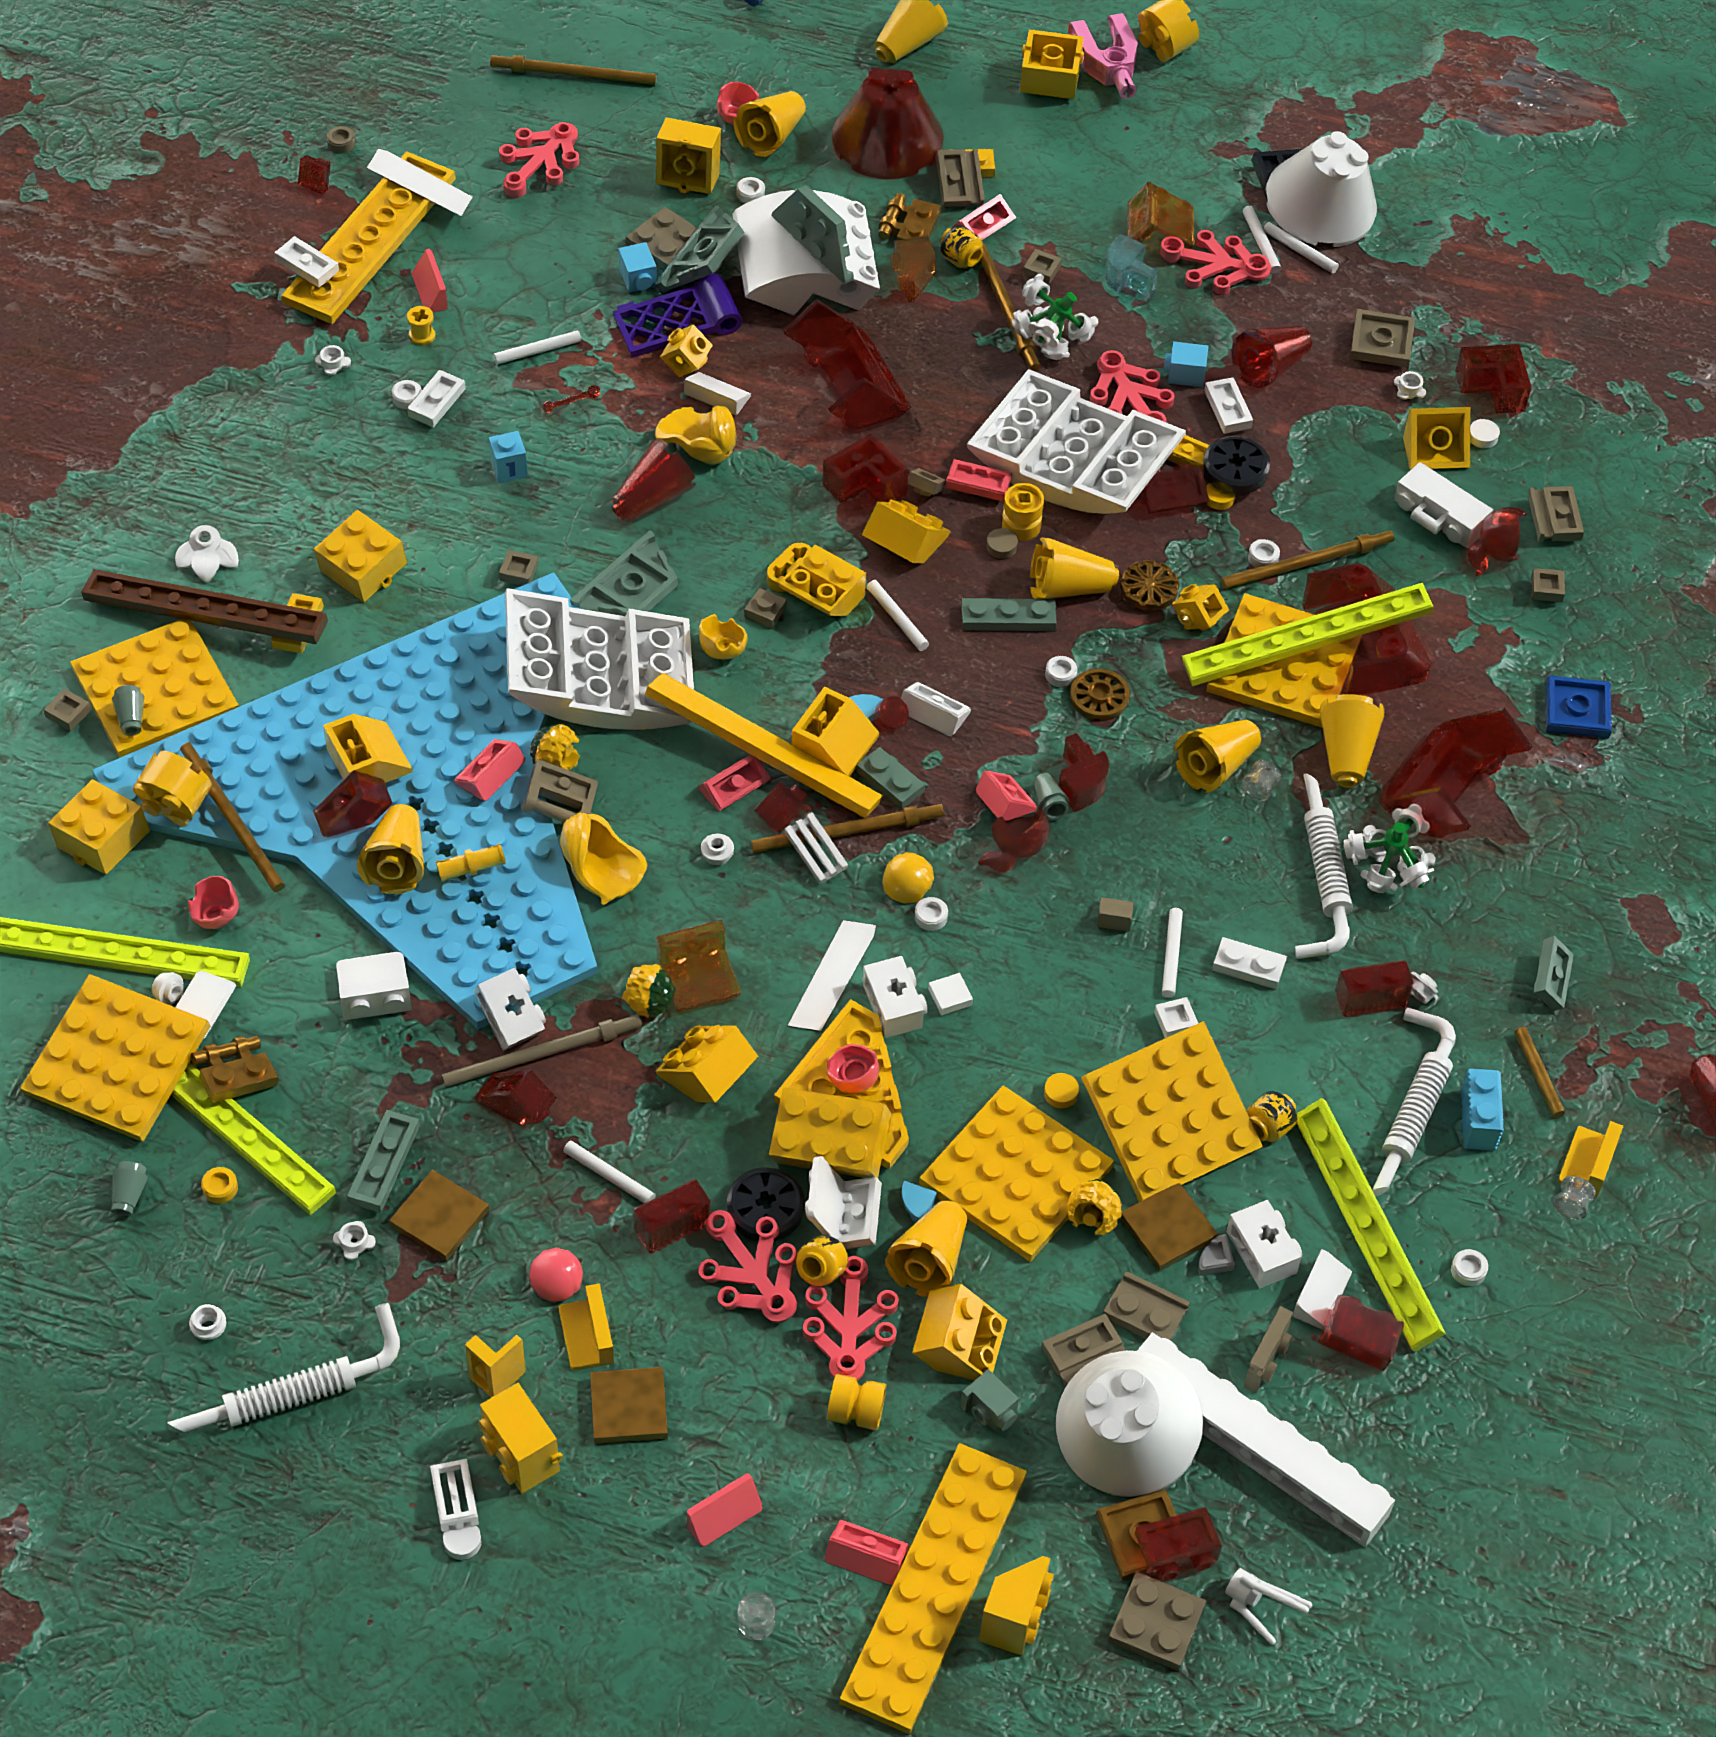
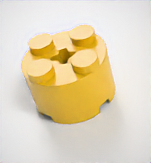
M1160 0L1138 14L1141 33L1138 35L1140 43L1143 47H1151L1156 51L1158 59L1163 63L1188 49L1199 39L1196 20L1191 22L1187 15L1191 12L1187 4L1183 0Z
M160 751L158 755H156V752L152 755L135 782L133 791L143 801L140 806H142L145 812L152 816L161 814L168 817L176 825L186 827L211 789V780L202 770L197 774L190 769L192 762L169 751Z

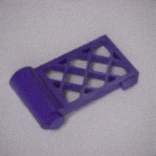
M717 273L701 278L695 286L634 304L633 301L617 306V310L613 311V317L631 358L665 348L669 343L667 341L669 335L660 334L665 326L673 329L687 328L690 326L688 324L692 317L705 322V324L696 327L703 335L717 332L720 335H729L736 332L742 325V318L723 277ZM691 297L695 300L691 308L679 305L682 300ZM659 307L667 309L663 317L651 312ZM674 312L686 315L681 323L670 319ZM630 316L639 318L635 326L623 322V319ZM646 320L658 324L654 331L642 328ZM637 335L649 338L646 343L633 345V340Z

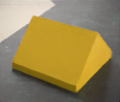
M1471 407L1410 408L1403 435L1409 469H1413L1419 462L1430 469L1470 468Z

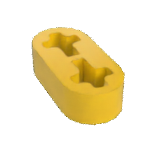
M794 543L777 557L767 568L768 587L776 592H786L779 588V582L784 578L783 575L785 573L787 575L811 547L805 543Z

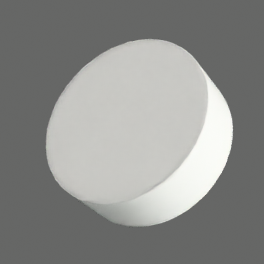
M755 177L741 179L737 183V198L742 203H747L765 196L764 183Z
M411 380L396 383L392 388V400L395 406L407 409L422 391L421 386Z
M1486 419L1474 421L1470 426V442L1478 448L1493 447L1497 443L1500 433L1498 426Z
M1257 540L1249 548L1248 560L1255 568L1278 562L1280 555L1279 547L1270 540Z
M1053 657L1047 662L1045 677L1053 686L1068 687L1072 685L1077 677V665L1069 657Z
M927 897L917 903L915 907V921L920 928L927 931H936L947 923L948 907L941 899Z
M1471 1249L1458 1252L1451 1265L1452 1276L1458 1283L1464 1286L1479 1285L1484 1281L1488 1271L1486 1258L1480 1252Z
M471 1521L463 1523L464 1528L457 1529L455 1524L449 1526V1531H444L443 1543L445 1551L454 1559H469L476 1555L481 1547L480 1530L476 1525L471 1526Z

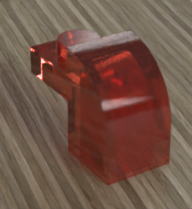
M1077 733L1065 738L1063 758L1069 766L1060 770L1058 786L1069 798V806L1076 812L1094 804L1103 796L1107 784L1109 759L1105 751L1094 755L1088 743H1084Z

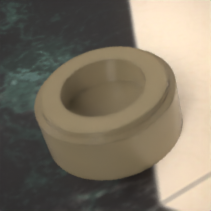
M344 126L331 129L327 133L328 148L335 153L350 152L356 145L354 131Z
M1004 528L995 529L987 537V551L990 555L999 559L1012 557L1017 551L1018 538L1011 530Z

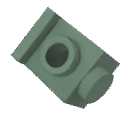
M988 1369L962 1391L960 1408L964 1412L971 1408L975 1419L984 1426L988 1425L995 1432L999 1429L1005 1431L1018 1417L1019 1398Z

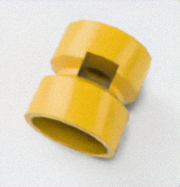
M1028 483L1015 484L1005 492L1002 528L1014 532L1018 541L1031 540L1040 533L1044 506L1043 492L1038 487Z
M836 1374L829 1399L827 1421L847 1425L854 1419L858 1427L877 1431L883 1411L887 1384L866 1381L861 1386L855 1377Z

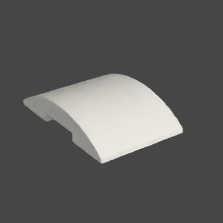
M1028 369L967 443V448L988 467L1011 472L1012 484L1028 483L1038 487L1043 492L1044 500L1083 512L1109 514L1126 512L1186 435V430L1132 410L1128 416L1080 398V389Z
M506 589L508 693L515 699L546 715L576 724L599 728L644 730L692 723V721L645 695L647 686L662 673L694 690L689 618L629 609L626 616L569 607L568 598Z

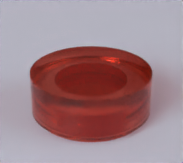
M895 696L881 700L875 709L877 722L888 730L903 726L909 716L906 703Z

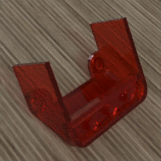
M816 299L783 330L786 336L803 346L805 350L803 355L813 367L819 366L828 374L840 395V398L828 410L831 414L840 418L848 428H866L901 417L911 409L910 402L869 335L861 327Z
M1350 564L1309 573L1302 607L1306 610L1356 598L1367 600L1396 590L1365 565ZM1410 620L1378 630L1381 638L1377 641L1376 653L1379 658L1351 664L1345 694L1366 696L1419 684L1428 679L1431 661Z
M1505 707L1445 721L1430 732L1382 792L1378 801L1385 811L1391 815L1397 808L1403 810L1409 808L1411 804L1419 805L1422 808L1421 814L1424 820L1430 825L1429 830L1425 833L1430 837L1438 836L1442 838L1448 834L1468 831L1471 825L1455 805L1460 796L1476 776L1496 773L1502 768V762L1508 755L1530 751L1533 746Z

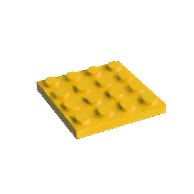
M1244 593L1224 643L1308 618L1315 614ZM1362 635L1209 681L1206 692L1322 728L1320 705L1326 699H1328V703L1336 701V696L1341 694Z
M180 619L70 661L72 671L119 758L239 707L197 629L190 620ZM120 686H137L145 696L142 731L137 735L127 736L122 733L112 703L114 691Z
M89 974L20 1089L23 1094L144 1142L190 1063L191 1053L197 1051L211 1026L208 1020Z
M1204 1021L1081 1077L1139 1202L1177 1183L1185 1184L1263 1147Z
M1003 1085L919 1177V1185L936 1191V1197L941 1201H952L959 1204L965 1211L967 1219L1031 1263L1069 1219L1067 1203L1069 1202L1071 1191L1080 1183H1087L1095 1179L1103 1180L1113 1168L1114 1160Z

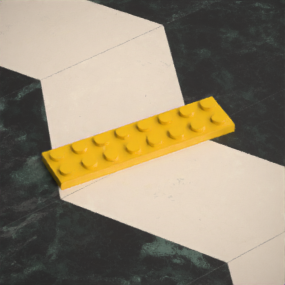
M407 151L401 157L403 160L450 185L456 180L454 170ZM383 177L320 250L321 253L338 262L339 272L320 287L298 275L281 295L282 304L333 324L434 206L435 202Z
M958 1444L842 1692L840 1705L910 1735L1026 1479V1470L964 1444Z

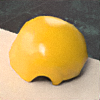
M713 614L702 619L699 625L700 644L702 650L709 657L719 660L733 659L745 650L748 636L745 629L736 624L733 618H730L727 622H721L718 620L717 615Z
M905 852L896 855L888 862L882 879L884 892L891 899L904 904L918 903L922 900L925 893L931 890L934 881L933 867L924 857L915 853Z

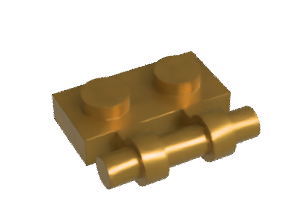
M897 193L887 205L886 216L881 218L878 237L887 240L889 235L896 236L898 246L924 252L940 217L941 205L914 199L912 205L908 206L904 204L906 200L905 195ZM897 218L905 219L903 223L896 221Z
M245 1036L236 1037L230 1043L216 1046L214 1043L205 1045L203 1050L191 1053L194 1066L204 1063L208 1066L207 1068L200 1069L199 1079L212 1103L277 1086L278 1075L266 1053L252 1055L250 1052L261 1049V1042L258 1036L245 1038ZM231 1056H236L237 1060L223 1063L221 1060Z

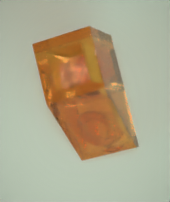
M928 235L894 241V253L890 254L891 268L893 271H897L899 289L901 292L905 291L908 302H914L935 275L936 255Z

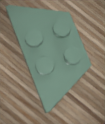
M807 185L798 188L772 212L771 216L844 285L854 279V274L852 271L847 270L845 258L850 256V249L846 239L845 220Z
M714 206L654 283L660 292H666L713 274L721 267L722 261L729 252L736 248L739 239L745 232L727 213L724 214L719 206Z
M649 530L572 597L570 603L573 606L579 607V609L626 616L629 609L649 612L678 586V578L673 568L667 564L665 553L663 550L660 551L654 533Z

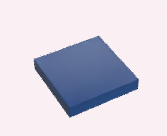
M1548 675L1546 680V732L1610 738L1612 732L1611 682Z

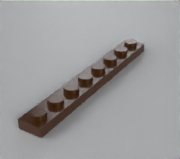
M93 569L81 591L84 601L316 645L328 622L327 615L324 612Z

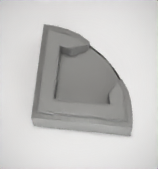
M1226 1234L1213 1238L1204 1248L1198 1264L1199 1276L1234 1270L1235 1263Z

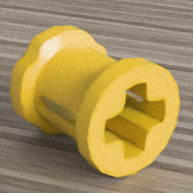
M415 306L407 313V321L411 325L409 338L413 344L419 346L430 344L435 339V331L431 325L434 315L432 310L426 306Z

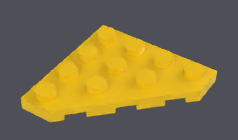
M850 999L774 1094V1102L779 1105L783 1087L885 1103L891 1112L881 1165L889 1170L909 1143L907 1128L901 1112L900 1099L891 1071L889 1054L882 1035L879 1015ZM849 1044L863 1045L869 1048V1050L874 1051L879 1064V1073L875 1083L868 1090L858 1094L843 1093L833 1086L827 1075V1060L832 1057L837 1049Z

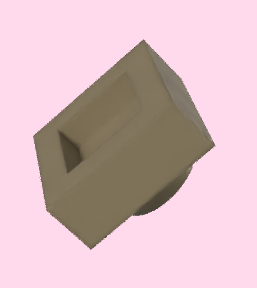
M1035 249L1023 267V276L1034 279L1037 274H1042L1044 276L1043 282L1049 285L1061 267L1062 258Z
M918 468L910 472L906 483L914 486L913 490L924 496H931V494L935 495L942 491L946 480Z
M508 550L499 572L500 581L521 586L532 582L539 565L538 556Z
M1533 568L1531 575L1532 599L1563 602L1565 596V572Z
M759 588L746 606L744 617L773 628L787 607V599Z
M64 688L43 710L47 719L71 732L91 711V707L88 701Z

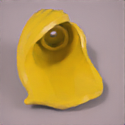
M718 405L714 406L711 412L703 414L695 412L692 407L677 409L659 421L654 434L656 441L676 443L690 456L709 465L725 461L732 454L737 439L735 423L728 408Z
M579 812L564 822L560 837L563 855L570 863L576 880L582 887L599 896L602 905H606L617 897L625 896L639 884L647 869L645 857L639 850L622 841L603 817L596 814Z

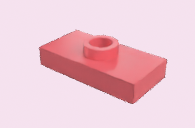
M954 459L946 479L945 488L1004 502L1005 492L1008 490L1012 480V473Z

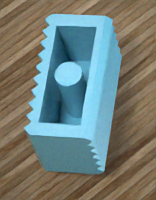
M1469 1069L1460 1091V1099L1462 1100L1460 1104L1462 1105L1461 1122L1463 1123L1462 1140L1464 1141L1462 1146L1465 1149L1494 1151L1497 1150L1502 1132H1504L1501 1072L1498 1070Z

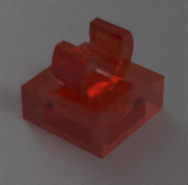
M308 155L300 158L298 185L320 194L328 191L331 162L322 158L315 159Z

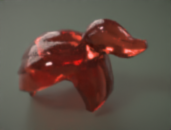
M1506 507L1492 511L1485 517L1480 529L1479 542L1472 544L1467 552V559L1475 568V576H1481L1488 568V556L1501 562H1512L1520 558V555L1516 554L1520 540L1519 518L1527 516L1525 511L1516 507Z
M1039 807L1034 816L1030 818L1017 817L1004 821L1002 816L993 823L991 832L1000 851L983 854L978 864L980 866H989L999 873H1006L1013 869L1017 859L1028 858L1042 851L1050 835L1049 820L1042 808Z

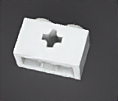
M902 956L865 965L863 967V987L873 1012L879 1015L883 1037L888 1038L922 1029L923 1016L927 1014V1004L924 996L917 994L915 989L916 977L912 967H906Z
M516 968L484 981L474 989L476 997L503 1051L536 1037L545 1030L543 1024L546 1023L543 1011L538 1004L533 1005L528 995L531 992L530 985L523 974H518ZM509 1003L511 1005L517 1004L519 1010L516 1013L514 1011L507 1012L505 1007Z
M1268 1200L1230 1214L1226 1232L1259 1289L1297 1274L1302 1258V1250L1296 1239H1291L1287 1233L1281 1213L1278 1210L1274 1211Z

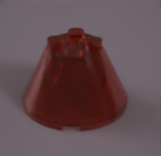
M871 69L868 76L835 120L832 128V146L840 160L844 159L851 164L852 170L873 178L900 179L916 175L920 168L927 164L931 166L935 163L937 150L943 149L944 134L941 124L914 80L913 73L909 70Z

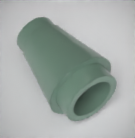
M134 685L118 687L115 689L114 696L112 697V703L122 733L127 736L137 735L142 731L145 696L141 693L140 688Z
M1039 774L1033 781L1038 811L1048 820H1058L1067 814L1069 798L1050 774Z
M121 1161L118 1163V1168L113 1170L112 1213L120 1216H132L133 1209L148 1180L145 1166L136 1162Z

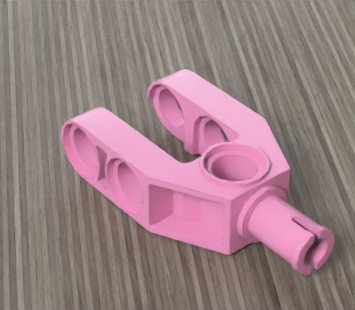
M1124 14L1108 15L1107 21H1109L1114 46L1106 50L1098 49L1084 20L1069 22L1068 35L1084 36L1082 49L1084 56L1081 64L1083 70L1104 86L1116 85L1121 98L1126 99L1127 97L1124 91H1126L1128 98L1133 97L1137 92L1132 77L1138 42Z

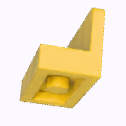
M1610 1121L1605 1135L1578 1126L1558 1183L1597 1198L1623 1125Z
M600 1283L585 1286L586 1300L559 1305V1314L572 1371L614 1363L613 1344Z
M476 1335L465 1344L469 1378L491 1398L509 1388L526 1371L523 1340L518 1335L514 1336L497 1353Z

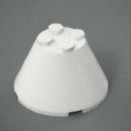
M1339 131L1319 138L1281 163L1271 173L1265 189L1267 191V207L1270 214L1286 232L1309 244L1317 245L1318 242L1333 243V247H1340L1360 240L1371 229L1377 213V204L1367 162L1368 153L1356 142L1347 138L1344 133Z
M1119 1351L1103 1355L1091 1361L1070 1380L1058 1404L1056 1433L1066 1462L1086 1484L1113 1496L1140 1497L1167 1488L1178 1480L1190 1467L1202 1439L1203 1416L1201 1405L1193 1386L1174 1365L1150 1353Z

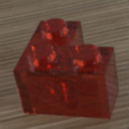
M1520 345L1461 347L1455 370L1460 392H1490L1496 414L1525 412L1532 387Z
M872 434L823 460L822 485L840 503L864 490L878 502H889L890 499L897 501L908 494L909 470Z

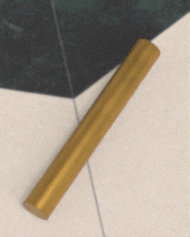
M1519 1027L1514 1031L1516 1039L1552 1117L1560 1118L1565 1114L1561 1101L1527 1028Z

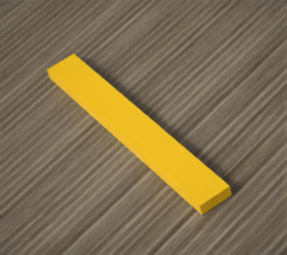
M662 673L647 686L645 693L647 697L863 818H866L879 805L883 796L880 793L672 677Z

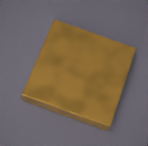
M431 1170L391 1217L389 1223L390 1227L447 1262L488 1213L489 1204L436 1171Z
M1180 1183L1166 1188L1122 1211L1120 1218L1159 1272L1204 1248L1213 1238L1218 1236L1216 1230Z
M663 1367L590 1372L594 1444L668 1439Z
M1166 1489L1097 1509V1520L1122 1581L1134 1578L1136 1571L1141 1574H1147L1192 1560L1193 1554Z

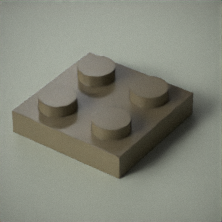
M664 207L627 235L626 245L631 246L646 242L655 264L665 271L697 230V227L667 207Z
M1357 309L1350 359L1408 368L1415 317Z
M1136 1571L1109 1635L1108 1642L1179 1672L1204 1610L1206 1600Z

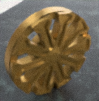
M1144 560L1142 563L1135 562L1124 571L1120 589L1125 600L1132 606L1142 610L1155 611L1164 609L1175 601L1179 590V580L1176 573L1172 572L1169 566L1163 563H1155L1152 560Z
M1090 669L1079 674L1071 685L1070 699L1072 706L1077 712L1082 713V716L1090 720H1112L1113 717L1120 716L1128 706L1130 698L1129 686L1119 674L1113 671ZM1099 677H1104L1105 680H1099ZM1088 678L1089 680L1092 681V683H1089V682L1086 681L1085 679Z

